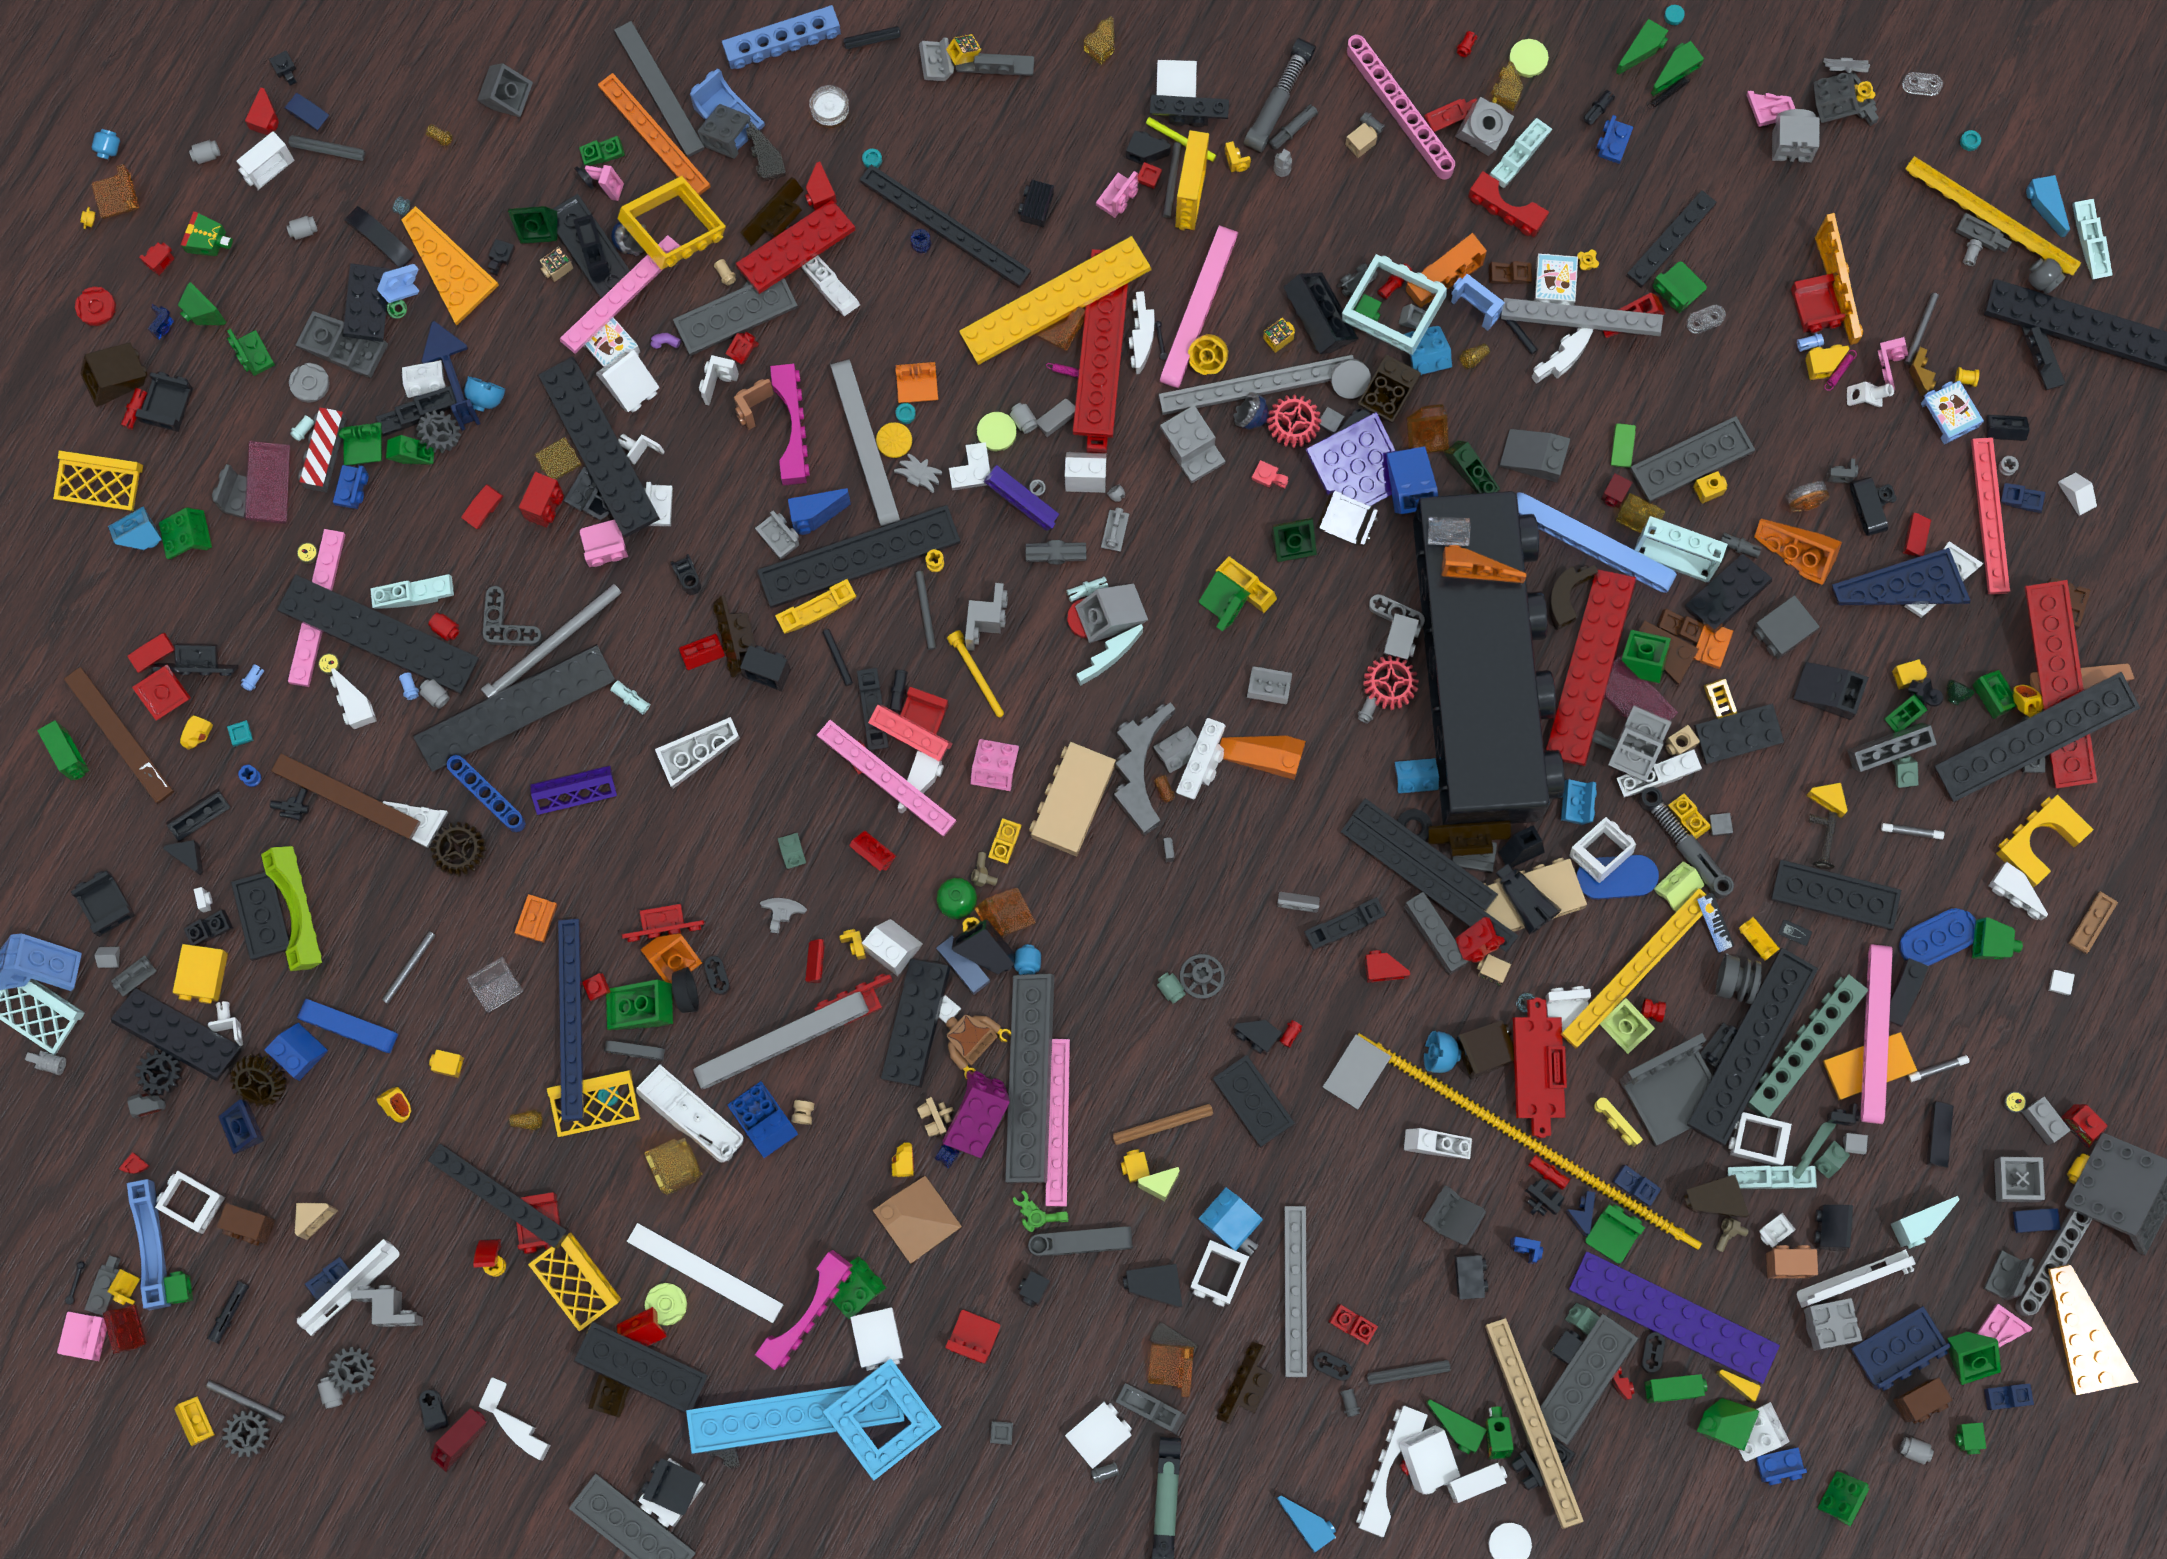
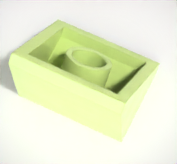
M1627 998L1600 1023L1627 1054L1655 1029Z
M1179 1167L1140 1178L1137 1183L1138 1187L1165 1202L1179 1176Z

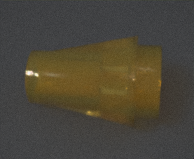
M1483 343L1464 350L1460 355V361L1465 368H1474L1490 353V349Z
M536 1110L512 1114L510 1116V1126L535 1131L537 1128L542 1127V1114Z

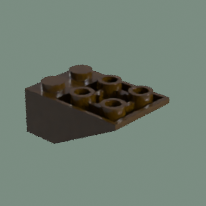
M1386 354L1357 405L1372 413L1377 412L1378 416L1393 423L1419 382L1421 372Z

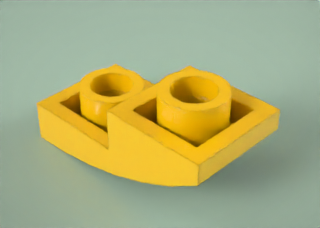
M1682 794L1668 805L1683 828L1696 839L1711 829V825L1697 811L1696 805L1685 794Z
M1002 818L988 857L1008 864L1022 825Z

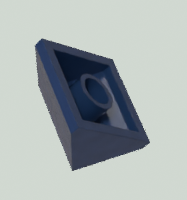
M238 1100L218 1116L233 1154H237L264 1141L248 1102Z

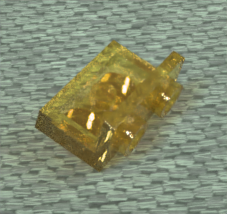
M1630 493L1616 521L1641 533L1650 516L1661 520L1666 511ZM1651 529L1650 534L1654 535L1656 530Z

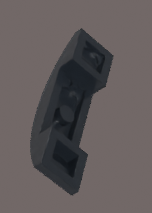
M359 206L344 219L353 229L361 233L381 250L398 268L404 267L414 257V254L397 237Z
M877 668L858 670L857 675L868 750L889 748L887 733L868 723L877 705H883Z
M1376 897L1324 924L1321 923L1304 931V934L1312 949L1316 950L1367 927L1385 917L1386 914Z

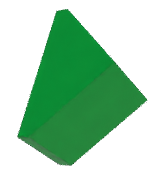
M1914 694L1889 714L1885 720L1895 732L1906 729L1922 717L1927 709Z

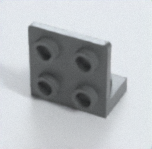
M1852 72L1841 73L1837 76L1822 78L1814 82L1816 106L1821 123L1860 113Z
M719 104L698 130L703 146L735 159L739 153L734 140L751 118L750 115Z
M226 464L219 474L220 481L218 487L213 490V502L222 513L245 519L259 482L255 479L238 475L231 465Z
M2000 1251L1983 1289L2004 1300L2021 1296L2026 1287L2023 1283L2026 1277H2030L2033 1272L2034 1266L2032 1263L2034 1259L2029 1257L2020 1260L2004 1251Z

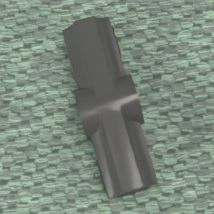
M1051 540L1047 543L1026 544V562H1047L1057 565L1063 564L1065 561H1086V543L1083 542L1065 543L1061 540Z

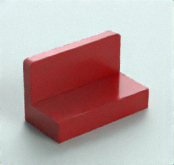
M654 1307L617 1324L618 1334L646 1347L666 1338V1332L658 1324V1314Z

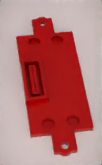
M1533 998L1527 1000L1528 1017L1513 1018L1516 1118H1531L1532 1136L1545 1138L1546 1136H1551V1118H1565L1564 1088H1567L1566 1054L1561 1035L1562 1017H1547L1546 1000Z

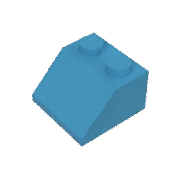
M1227 1187L1198 1218L1211 1233L1234 1251L1241 1246L1263 1220Z

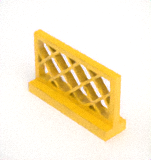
M59 451L58 459H60L53 499L128 511L134 510L139 475L143 470L142 464ZM65 465L72 466L76 473L67 478L64 474ZM88 468L92 469L96 475L86 481L81 473ZM107 471L112 472L115 477L108 484L101 477ZM127 474L133 475L132 483L125 487L120 479ZM79 475L84 484L75 490L70 481ZM99 479L104 487L94 492L89 484ZM118 481L123 490L114 495L109 487ZM68 484L73 492L66 497L60 496L61 488ZM85 487L92 493L86 500L82 499L78 494ZM107 490L112 498L107 502H101L98 495ZM127 493L129 496L128 506L121 505L117 498Z
M631 1070L583 1080V1093L591 1098L584 1108V1113H588L595 1119L587 1127L579 1123V1121H573L574 1125L572 1128L564 1132L561 1131L560 1122L562 1120L558 1116V1112L561 1114V1110L557 1108L555 1099L561 1098V1085L547 1088L557 1136L561 1137L639 1120L640 1115ZM623 1084H628L630 1090L626 1099L615 1093L618 1087ZM616 1086L613 1091L609 1089V1087ZM600 1089H605L611 1093L605 1104L595 1098ZM595 1091L593 1095L588 1092ZM613 1095L624 1101L618 1111L607 1106ZM592 1100L603 1105L597 1116L587 1110ZM627 1103L633 1107L635 1116L626 1118L620 1114V1111ZM605 1107L615 1113L610 1122H605L599 1118ZM617 1116H620L621 1118H623V1119L615 1120ZM597 1120L602 1122L601 1124L594 1125ZM576 1125H579L580 1127H582V1128L574 1129Z
M570 1232L561 1244L566 1251L565 1260L554 1258L555 1248L550 1247L528 1265L580 1332L619 1303L621 1298ZM540 1260L550 1261L549 1272L540 1271L536 1263ZM553 1262L565 1263L563 1274L552 1273ZM568 1264L576 1265L579 1268L578 1277L567 1275ZM551 1276L563 1278L561 1289L551 1286ZM566 1279L578 1280L576 1291L565 1290ZM581 1281H587L592 1285L591 1293L579 1292ZM564 1293L575 1295L574 1306L564 1303ZM579 1295L590 1297L589 1308L577 1307ZM593 1297L601 1298L607 1306L601 1310L592 1309ZM577 1310L588 1312L587 1321L582 1325L576 1319Z

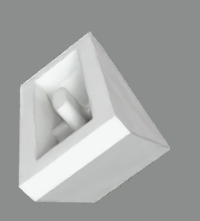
M2074 473L2058 482L2078 516L2097 507L2092 483L2078 473Z

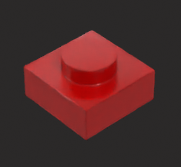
M1144 162L1138 174L1139 183L1155 189L1162 169Z
M599 973L582 982L590 1001L610 993L603 973Z

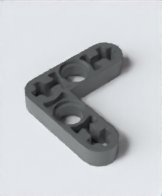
M498 586L490 587L485 597L483 637L486 642L491 645H539L543 639L539 628L535 626L503 625L505 593ZM495 592H498V594L501 595L500 597L496 598V604L498 606L494 605V599L491 597V595H494ZM494 610L498 611L500 614L499 618L490 620L489 613ZM492 630H494L496 634H502V630H504V640H502L501 636H494L493 639H491L490 636H488V634H491ZM510 631H517V639L509 640L507 638ZM522 631H524L525 635H532V632H535L538 637H534V640L531 641L530 637L522 636Z

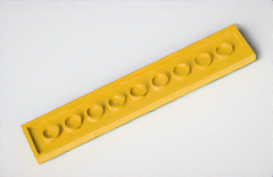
M1131 236L959 331L975 361L980 365L1149 272L1151 267Z

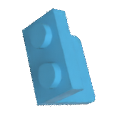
M1429 327L1413 355L1410 354L1411 368L1421 372V375L1452 367L1451 348L1441 327ZM1415 331L1403 335L1412 338Z

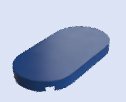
M1642 855L1629 856L1600 883L1581 866L1576 874L1583 894L1595 900L1644 896L1655 888L1659 879L1655 863ZM1617 856L1596 859L1606 867Z
M1957 908L1947 910L1906 931L1900 940V953L1905 961L1910 958L1927 966L1937 963L1973 944L1976 919L1971 913Z

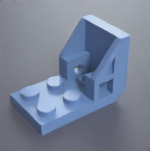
M22 933L12 934L0 949V990L26 986L30 979H34L72 991L75 986L82 953Z

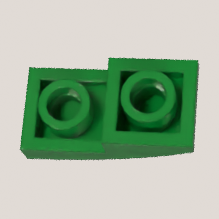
M618 136L600 143L596 140L579 147L585 166L600 164L625 156L621 140Z

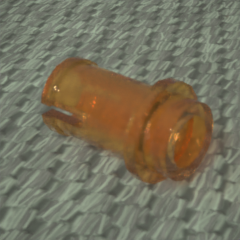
M1166 775L1156 778L1154 782L1160 792V799L1164 803L1175 799V791H1172Z

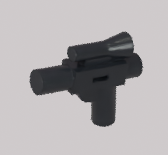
M300 788L297 797H291L287 802L272 800L270 808L285 811L280 812V817L301 821L302 813H309V806L303 805L308 790Z

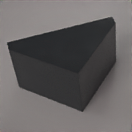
M195 840L164 846L163 849L190 869L199 875L203 873L200 846Z

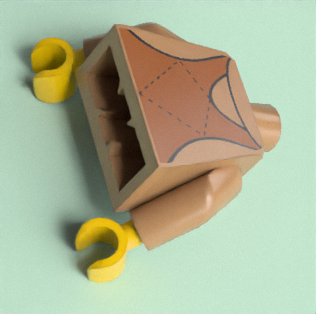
M964 1015L960 1021L955 1017H951L946 1023V1027L950 1029V1032L947 1034L950 1040L948 1043L950 1057L960 1070L963 1069L965 1071L964 1076L966 1079L967 1071H976L974 1068H969L968 1063L972 1066L997 1037L1001 1042H1007L1002 1037L1003 1032L1011 1036L1010 1030H1002L1001 1026L988 1016L974 1015L970 1017Z

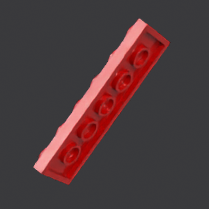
M831 200L738 261L736 266L760 294L854 232L855 226L835 202Z

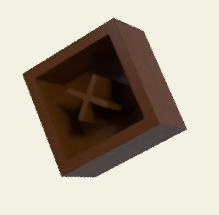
M226 1203L217 1228L222 1229V1234L236 1239L243 1236V1241L259 1246L260 1242L267 1244L275 1220Z
M1938 1377L1927 1380L1893 1399L1905 1422L1913 1421L1916 1424L1930 1418L1929 1413H1939L1948 1408L1947 1403L1951 1402L1952 1398Z

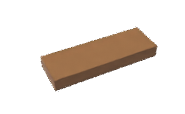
M2098 892L2068 944L2087 954L2118 902L2103 892Z

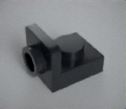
M1854 1102L1849 1106V1114H1847L1846 1110L1834 1109V1112L1831 1111L1827 1114V1123L1853 1126L1860 1119L1858 1103Z

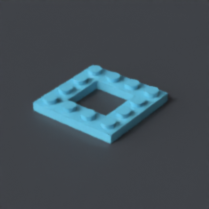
M888 1359L822 1411L873 1481L941 1428L938 1421L892 1359ZM887 1390L911 1423L877 1449L853 1415L883 1391Z

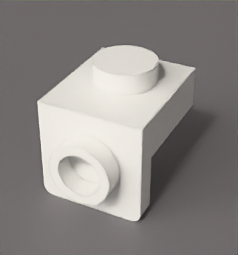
M1781 1213L1759 1232L1761 1233L1762 1241L1773 1248L1796 1229L1785 1215Z

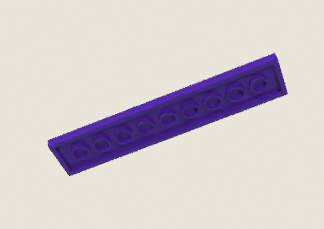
M1587 1251L1568 1289L1760 1384L1764 1383L1780 1345Z

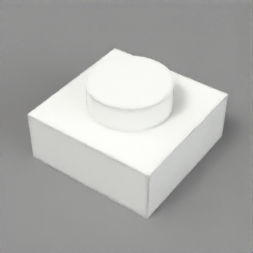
M202 887L194 889L198 909L203 913L211 911L210 904L213 901L210 892H207Z
M945 995L939 1018L944 1023H947L951 1017H955L961 1011V1008Z

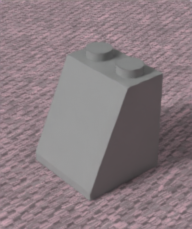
M1134 584L1097 589L1075 606L1089 643L1124 633L1148 621Z

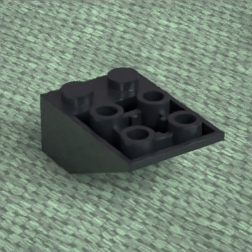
M1806 662L1793 700L1852 720L1857 714L1869 677L1850 670Z

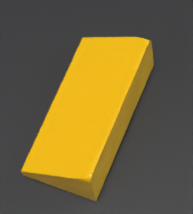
M198 1396L175 1407V1412L191 1446L215 1435Z

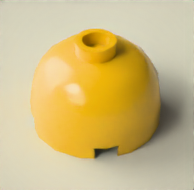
M1206 334L1198 337L1192 342L1188 350L1190 365L1196 372L1202 375L1218 373L1223 369L1228 360L1227 345L1216 335Z

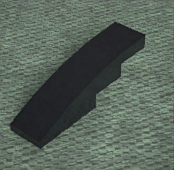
M452 386L414 397L412 402L394 407V411L376 416L377 423H381L382 436L384 437L418 424L420 418L424 417L427 412L431 415L433 410H435L437 414H440L441 411L445 412L450 409L451 405L457 403Z

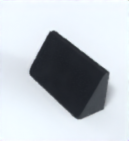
M1987 415V438L2027 440L2030 431L2027 417Z

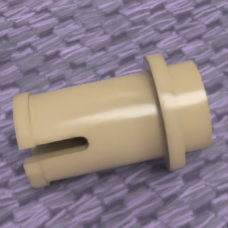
M724 259L714 264V268L721 276L723 284L728 286L736 281V274L731 272Z

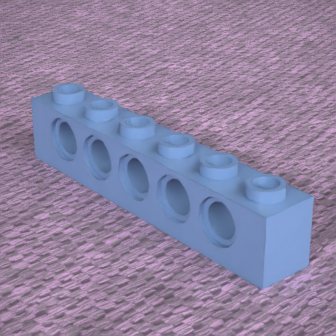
M833 5L723 40L722 45L730 69H740L746 64L759 63L771 56L777 57L784 52L796 51L808 44L814 45L824 39H833L841 34V30ZM818 25H822V26H823L821 29H816V28H815V27L818 26ZM799 31H804V32H805V33L802 34V35H797V34H796V33L799 32ZM781 37H785V38H786L784 41H779V40H778V39L781 38ZM762 43L768 44L765 47H760V44ZM744 49H749L747 53L741 52Z

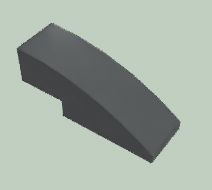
M1126 1383L1116 1400V1403L1174 1434H1177L1186 1417L1182 1412Z

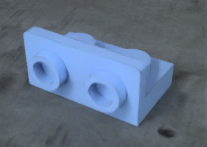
M411 264L383 273L377 288L378 292L389 303L417 295L419 289L413 282L419 269L415 264Z

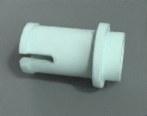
M305 415L299 424L291 429L290 435L297 441L304 440V435L314 425V421Z

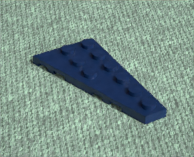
M1949 548L1832 585L1838 605L1970 604L1971 601Z

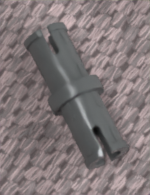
M1725 532L1723 533L1721 542L1728 544L1727 547L1736 550V553L1739 554L1742 552L1756 559L1759 557L1762 546L1747 542L1743 537L1740 539Z

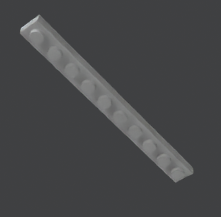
M1353 355L1161 393L1159 394L1162 414L1166 415L1185 411L1193 405L1196 408L1245 399L1250 392H1255L1257 395H1265L1331 381V373L1334 367L1340 361L1354 358Z

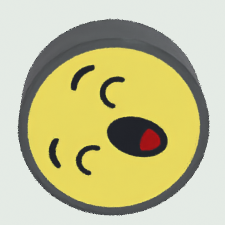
M2011 1092L2004 1098V1107L2011 1113H2019L2026 1107V1099L2020 1092Z

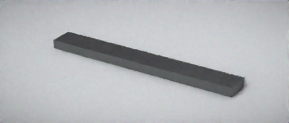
M632 21L614 29L687 158L704 150L705 148Z

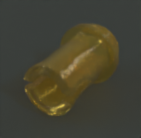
M433 124L429 125L426 130L428 131L426 135L439 141L442 146H448L452 141V135L449 131H443Z

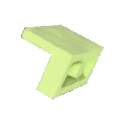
M1682 862L1654 890L1668 901L1672 910L1677 911L1697 889H1701L1704 886V883L1695 868Z

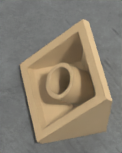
M296 1203L295 1234L308 1240L338 1210L327 1203Z

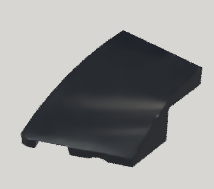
M583 467L563 502L593 518L601 520L611 514L589 470Z

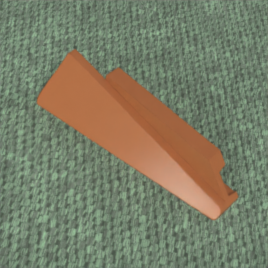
M2129 664L2081 668L2084 689L2118 672L2123 673L2126 681L2133 680L2134 676ZM2033 672L2030 674V685L2040 693L2038 674Z

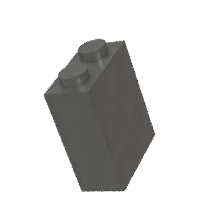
M1794 595L1758 621L1753 629L1755 636L1766 644L1769 654L1779 659L1813 635L1820 626Z

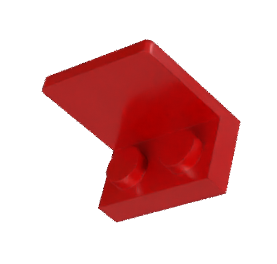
M962 1310L945 1348L986 1365L1001 1326L998 1323Z

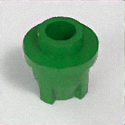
M403 300L388 302L387 313L392 318H401L406 314L407 306ZM396 305L400 307L399 312L395 311Z

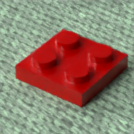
M168 665L163 666L132 687L156 721L191 698Z

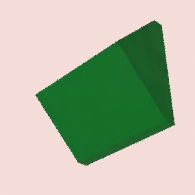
M2000 670L1981 676L1972 685L1993 719L2017 707L2014 703L2013 691Z

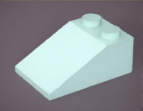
M1958 1196L1892 1223L1891 1227L1900 1246L1904 1247L1907 1245L1910 1249L1925 1243L1924 1238L1930 1236L1959 1201Z

